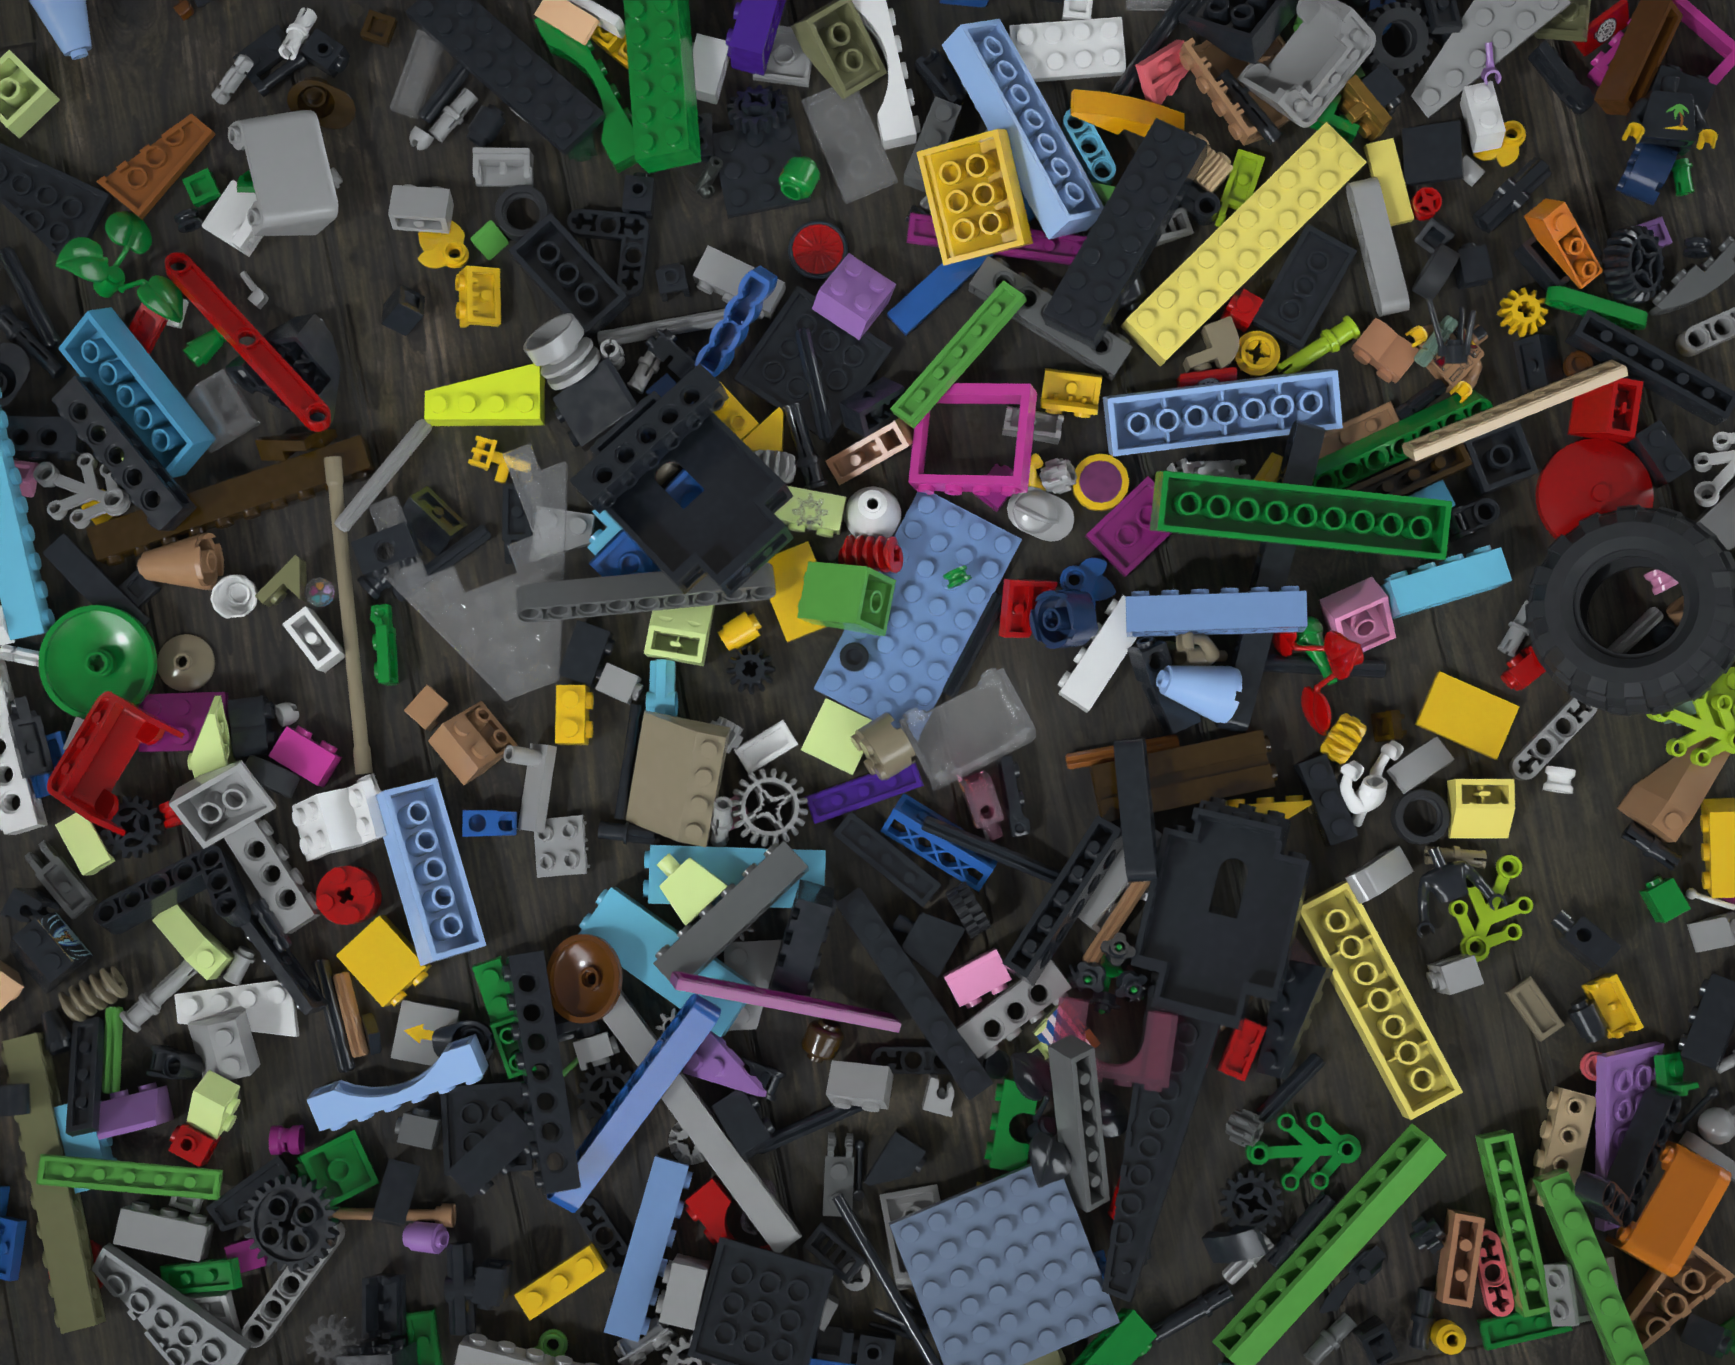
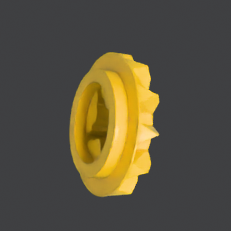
M1251 331L1239 339V349L1234 361L1237 362L1240 371H1244L1250 376H1264L1273 371L1280 359V348L1277 341L1270 334L1263 331ZM1258 343H1260V353L1265 357H1260L1253 364V355L1249 354L1248 351H1254Z

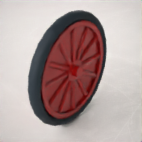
M815 220L801 225L793 233L788 245V254L793 267L800 274L811 279L829 278L847 256L848 245L844 234L838 227L826 221Z

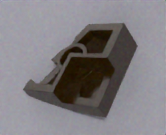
M326 429L321 432L308 431L264 436L255 439L261 460L286 461L296 451L326 447L338 435L335 429Z

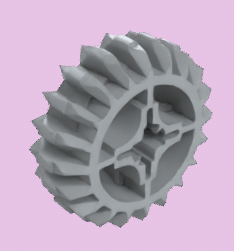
M774 768L770 770L769 777H766L764 769H760V779H757L753 772L749 773L748 779L751 782L750 784L743 779L739 781L744 791L734 789L732 792L740 798L739 800H731L733 807H738L737 811L731 812V816L740 817V821L733 825L734 828L744 825L746 829L740 835L744 838L751 832L753 835L750 843L752 844L756 843L758 837H762V847L767 846L768 838H771L772 845L774 843L779 845L778 836L786 843L789 842L788 831L794 836L799 833L794 824L798 826H804L805 821L798 818V815L808 814V810L799 808V805L808 802L807 798L798 799L797 797L798 794L804 791L803 787H799L794 791L792 786L796 784L797 780L793 778L786 783L787 772L785 771L782 772L779 779L776 778L777 771ZM762 785H775L785 791V794L779 797H772L763 789ZM754 789L758 806L756 810L746 814V799L751 790ZM765 800L768 804L781 801L773 809L774 815H771L770 812H763L759 815H756V813L765 806L763 804ZM791 801V816L784 826L781 822L780 808L785 803ZM759 818H765L774 826L776 831L761 830L751 822Z

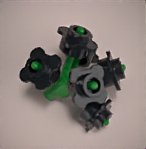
M1116 933L1113 939L1101 943L1100 949L1105 953L1101 957V964L1097 962L1087 963L1086 961H1081L1075 966L1069 964L1071 971L1066 972L1067 982L1071 985L1072 989L1078 987L1079 992H1082V989L1086 987L1093 989L1092 999L1087 998L1086 1003L1094 1005L1093 1010L1100 1014H1110L1111 1009L1120 1010L1121 1006L1115 1004L1116 996L1118 998L1124 996V1002L1128 1001L1130 1003L1133 1001L1136 1003L1142 1000L1148 992L1146 988L1150 983L1144 974L1138 976L1133 970L1124 971L1121 968V964L1127 958H1133L1136 954L1135 948L1128 944L1123 933ZM1118 976L1116 980L1117 988L1115 989L1116 995L1108 993L1111 978Z

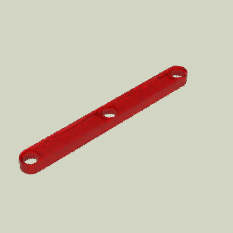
M181 252L169 254L165 259V270L169 279L308 429L315 432L326 430L331 424V412L324 401L188 255ZM183 263L186 267L183 270H173L171 265ZM243 337H252L255 342L250 345H244L239 340ZM319 412L325 415V419L322 421L310 419V415Z

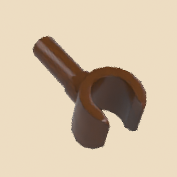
M179 0L180 2L173 8L182 20L185 21L195 11L187 0Z

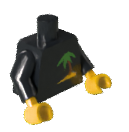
M1664 76L1661 78L1660 91H1650L1645 97L1638 99L1627 113L1626 130L1622 140L1626 141L1628 136H1633L1632 143L1688 148L1697 138L1696 148L1702 150L1705 142L1709 143L1711 148L1714 149L1718 134L1709 128L1699 105L1694 102L1693 95L1678 93L1680 78Z

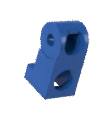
M463 810L462 837L517 835V812Z

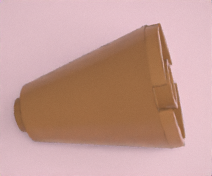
M201 533L143 552L141 558L138 559L137 567L139 573L149 581L212 590L217 584L218 576H223L224 574L223 552L220 543L214 544L212 538L216 537L214 534Z

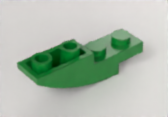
M499 956L474 964L472 970L491 1021L490 1027L508 1078L511 1079L523 1075V1071L518 1070L516 1066L515 1052H519L518 1040L513 1041L511 1034V1023H514L515 1019L513 1011H508L506 994L510 993L509 982L503 981L502 965L504 963L502 957ZM528 1038V1046L532 1049L530 1038ZM537 1065L533 1067L532 1071L537 1070Z

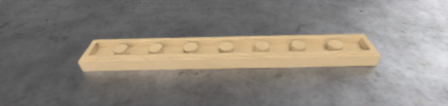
M1611 359L1403 443V452L1412 460L1418 461L1628 376L1627 367Z

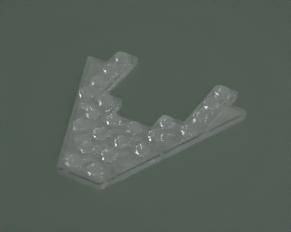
M531 444L503 454L533 532V536L507 545L517 573L466 593L454 566L428 576L421 557L416 558L417 563L405 568H400V565L389 568L390 573L384 576L504 701L561 680L558 672L561 667L563 620L527 623L517 618L516 589L525 584L564 581L568 464L566 461L541 470ZM397 496L387 498L368 507L378 532L402 522H407ZM388 543L383 547L382 554L387 560L393 557L394 547Z

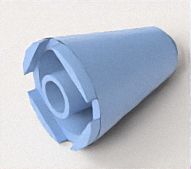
M29 0L64 56H71L72 60L88 56L87 51L92 49L86 0Z
M1168 665L1158 673L1156 685L1159 687L1160 693L1216 723H1227L1233 717L1239 701H1235L1236 691L1242 692V676L1239 669L1232 666Z

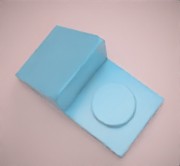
M593 510V514L607 527L604 531L599 529L589 539L591 544L587 548L596 556L622 529L604 511L599 514L596 510Z

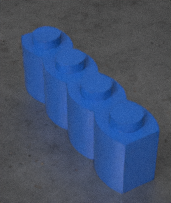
M760 265L749 271L742 278L738 287V294L726 305L723 319L712 329L709 343L697 355L695 367L700 363L714 377L729 367L734 358L735 349L747 337L749 325L759 317L763 308V301L775 290L777 285V276Z

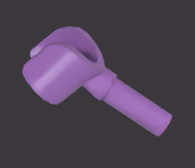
M1492 42L1485 43L1486 67L1481 72V78L1488 85V75L1495 73V80L1499 84L1501 74L1494 64Z

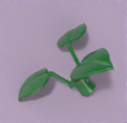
M121 211L111 214L106 220L105 231L108 237L115 244L124 246L113 266H108V258L103 257L101 246L97 242L85 237L71 240L59 253L55 266L65 269L84 280L93 282L94 290L100 296L110 298L117 291L124 293L127 289L141 285L137 290V295L147 308L168 320L177 323L182 321V293L168 278L155 275L149 281L139 279L124 284L125 274L119 266L129 249L137 254H144L152 243V236L148 226L137 215L128 211Z

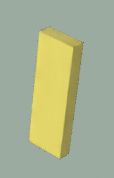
M1390 138L1366 144L1364 150L1371 177H1377L1380 183L1390 225L1395 226L1412 222L1414 216L1394 139Z

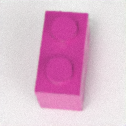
M299 725L296 729L286 726L268 756L313 784L325 787L342 759L341 756L335 753L337 748L324 740L320 744L311 739L313 733Z

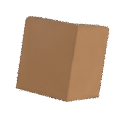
M426 685L404 711L425 730L431 732L438 724L436 721L437 717L448 706V702L432 686Z

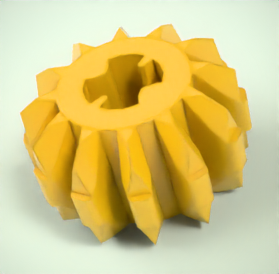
M1525 287L1521 288L1518 293L1511 290L1507 294L1508 298H1503L1500 301V305L1503 308L1497 311V315L1505 318L1500 322V326L1504 327L1508 324L1510 326L1508 334L1510 335L1516 330L1519 337H1524L1527 332L1531 335L1535 334L1538 331L1537 327H1542L1546 323L1543 316L1548 314V309L1540 307L1545 302V298L1537 300L1535 298L1537 290H1533L1528 295Z
M1347 713L1341 715L1323 741L1321 753L1326 754L1328 759L1340 765L1346 763L1365 735L1366 725L1361 723V720L1352 717Z

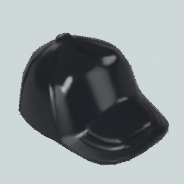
M467 1019L436 1029L432 1035L434 1052L440 1057L448 1043L476 1034L487 1060L494 1048V1035L491 1028L484 1022Z

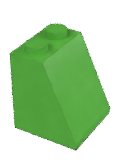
M808 561L807 571L804 574L802 596L798 603L797 618L815 625L885 636L896 580L867 566Z

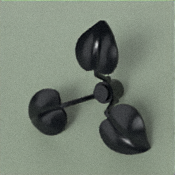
M1018 1052L1010 1056L1013 1064L1014 1081L1018 1090L1025 1098L1032 1101H1039L1043 1098L1037 1113L1033 1115L1035 1122L1025 1129V1137L1030 1143L1029 1154L1033 1175L1038 1188H1042L1065 1178L1072 1169V1159L1067 1147L1061 1142H1055L1057 1134L1056 1120L1052 1117L1042 1116L1050 1100L1048 1092L1053 1090L1050 1064L1038 1055ZM1101 1090L1099 1091L1103 1137L1114 1138L1120 1136L1127 1130L1128 1112L1115 1095Z

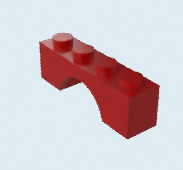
M715 1175L685 1200L688 1205L685 1207V1210L695 1222L698 1220L702 1222L706 1227L704 1234L713 1245L719 1242L720 1237L736 1240L727 1225V1210L733 1198ZM769 1245L760 1247L763 1249L773 1251Z

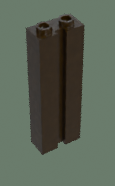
M1263 730L1147 754L1153 813L1197 804L1201 800L1209 801L1210 797L1225 798L1275 787L1274 781L1278 780L1275 764H1269L1266 753L1271 752L1268 735L1264 736ZM1115 761L1090 766L1089 770L1100 817L1108 822L1121 820Z

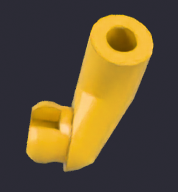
M1037 453L1031 456L1028 487L1031 486L1046 491L1036 469L1041 468L1044 464Z

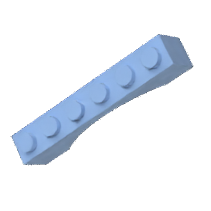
M476 1034L448 1043L442 1055L430 1068L404 1083L384 1087H368L339 1080L314 1089L306 1100L319 1131L328 1128L331 1131H335L346 1126L349 1121L355 1119L358 1122L367 1120L374 1116L375 1112L381 1110L391 1112L398 1109L402 1103L408 1101L412 1103L420 1102L429 1096L428 1094L437 1091L439 1094L447 1093L456 1087L455 1085L463 1082L466 1085L476 1083L483 1078L489 1065Z

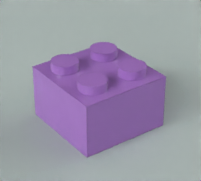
M848 253L819 289L812 309L860 340L888 305L896 284Z

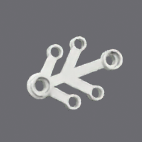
M1718 432L1714 435L1713 446L1720 452L1711 454L1701 452L1694 457V467L1699 472L1710 470L1712 465L1729 463L1712 482L1704 481L1695 487V500L1700 506L1711 507L1715 505L1720 497L1719 492L1735 476V450L1727 451L1732 444H1735V432ZM1721 439L1727 440L1724 444L1717 443ZM1700 460L1708 461L1706 464L1703 465L1698 464ZM1705 495H1712V496H1713V497L1708 498V499H1703V498H1702V497L1705 496Z

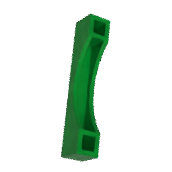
M535 19L536 27L550 53L576 66L589 78L598 91L605 114L601 142L617 173L637 164L634 152L633 127L631 125L632 114L628 107L622 109L618 100L621 99V95L615 84L609 85L604 76L608 72L601 59L595 61L591 54L595 49L590 39L586 46L541 19Z

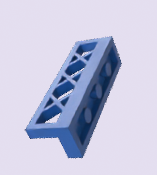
M903 793L880 832L961 882H966L968 886L979 892L998 861L923 831L921 827L926 816H931L957 828L960 827ZM895 819L905 825L907 832H899L890 825ZM917 838H926L930 841L932 847L920 845ZM948 852L955 856L956 862L950 863L946 861L942 853ZM966 868H974L983 873L980 880L969 875Z

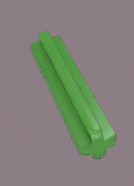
M110 1006L105 1010L102 1092L106 1094L120 1091L123 1021L119 1014L123 1011V1007Z

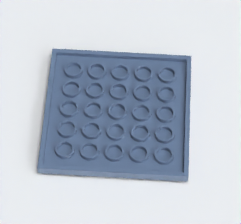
M1031 1163L888 1223L943 1365H1023L1120 1323L1109 1294L1102 1292L1104 1280L1064 1178L1038 1188Z

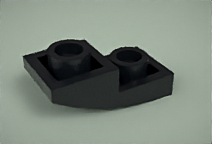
M1236 1225L1230 1232L1208 1231L1201 1238L1213 1263L1244 1261L1267 1255L1269 1252L1258 1226Z

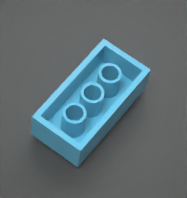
M1488 545L1466 554V558L1463 557L1462 553L1448 557L1446 560L1439 562L1437 567L1435 562H1431L1412 570L1410 575H1408L1407 570L1392 574L1384 579L1385 584L1380 587L1388 595L1392 619H1396L1498 588L1512 581L1502 548L1492 550L1491 546Z

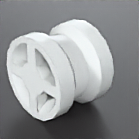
M1546 766L1545 773L1548 777L1547 781L1543 784V790L1573 794L1571 780L1575 777L1576 770Z

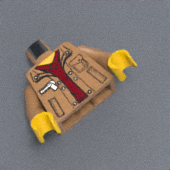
M1432 324L1423 327L1418 325L1405 333V335H1411L1415 339V343L1411 346L1413 348L1417 347L1420 350L1421 348L1423 349L1422 346L1434 329ZM1479 324L1473 330L1471 355H1468V363L1444 364V356L1438 357L1437 353L1435 356L1433 355L1434 358L1426 367L1435 379L1443 381L1447 387L1446 393L1449 392L1452 395L1454 392H1457L1461 396L1460 403H1463L1472 394V389L1476 386L1483 367L1480 359L1485 354L1478 345L1488 338V334ZM1458 326L1453 333L1449 334L1450 337L1447 340L1457 339ZM1464 328V340H1465L1466 329Z

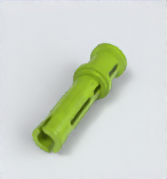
M1348 315L1343 317V321L1332 329L1323 330L1319 339L1283 362L1278 363L1276 366L1278 372L1280 373L1290 367L1282 375L1297 373L1329 351L1332 353L1338 352L1341 345L1352 338L1358 339L1361 336L1357 325Z

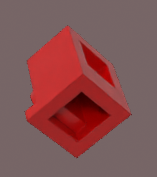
M1243 289L1240 296L1237 294L1233 295L1220 319L1231 316L1235 327L1245 332L1264 300Z
M1531 645L1521 650L1524 656L1519 653L1506 663L1509 668L1502 673L1501 679L1510 689L1522 690L1546 672L1539 663Z

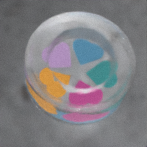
M314 578L305 586V598L316 607H325L334 600L335 588L330 581L324 578Z

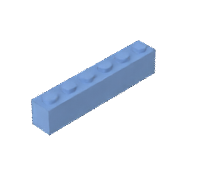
M655 1155L604 1333L636 1342L639 1341L640 1334L647 1335L651 1318L646 1317L648 1306H655L659 1293V1288L654 1287L657 1276H664L668 1259L663 1258L666 1246L672 1248L676 1230L671 1229L674 1217L679 1219L681 1217L685 1201L679 1199L682 1189H689L693 1172L688 1171L689 1164Z

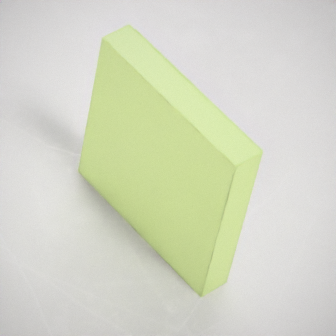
M826 698L801 751L853 775L864 752L863 750L858 751L852 743L851 736L855 734L856 730L872 720Z

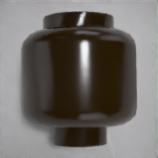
M819 1018V1020H813L809 1023L801 1044L810 1060L822 1063L823 1060H833L837 1056L844 1040V1034L840 1029L841 1025L834 1020Z

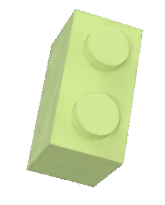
M209 1070L193 1090L186 1124L217 1140L224 1130L228 1132L236 1121L237 1116L234 1113L241 1101L238 1099L240 1086Z

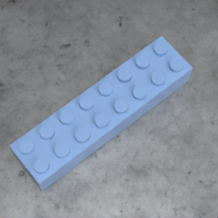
M994 19L960 25L942 44V47L988 131L995 129L1007 130L1020 188L1038 219L1042 230L1049 240L1088 230L1096 222L1104 206L1001 20Z
M1334 369L1103 397L1108 451L1112 456L1289 435L1295 420L1324 427L1325 430L1343 428L1338 370Z

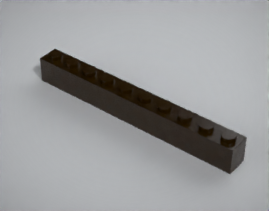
M361 435L188 493L186 495L197 508L173 531H159L153 528L148 523L147 515L142 509L88 527L86 530L96 561L108 564V566L120 565L125 562L124 558L133 555L141 557L143 552L177 542L188 536L192 537L201 533H207L206 530L215 527L217 529L228 528L234 525L235 520L257 518L261 516V511L270 508L273 511L289 506L288 502L299 499V501L310 500L316 497L315 493L323 490L329 492L325 476V457L341 456L344 483L352 480L354 483L365 481L370 478V474L376 472L367 441Z

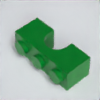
M1003 1077L1002 1084L997 1083L994 1100L999 1101L997 1113L992 1112L989 1130H994L992 1142L987 1141L984 1159L989 1160L990 1168L1013 1171L1027 1164L1029 1142L1014 1138L1009 1132V1123L1014 1116L1020 1113L1035 1115L1037 1101L1025 1098L1018 1090L1014 1079Z

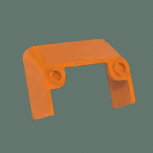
M1667 1140L1660 1156L1661 1168L1665 1172L1637 1222L1632 1221L1627 1228L1620 1226L1616 1233V1239L1607 1236L1605 1241L1646 1266L1672 1278L1684 1266L1729 1186L1732 1175L1731 1172L1678 1143Z

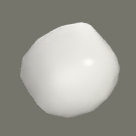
M228 575L223 577L213 587L211 602L214 610L224 618L244 617L256 607L257 598L255 595L258 592L255 584L244 575Z

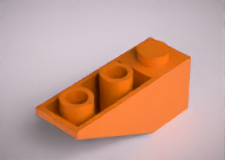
M1545 198L1524 216L1538 242L1579 289H1583L1603 272L1564 201Z

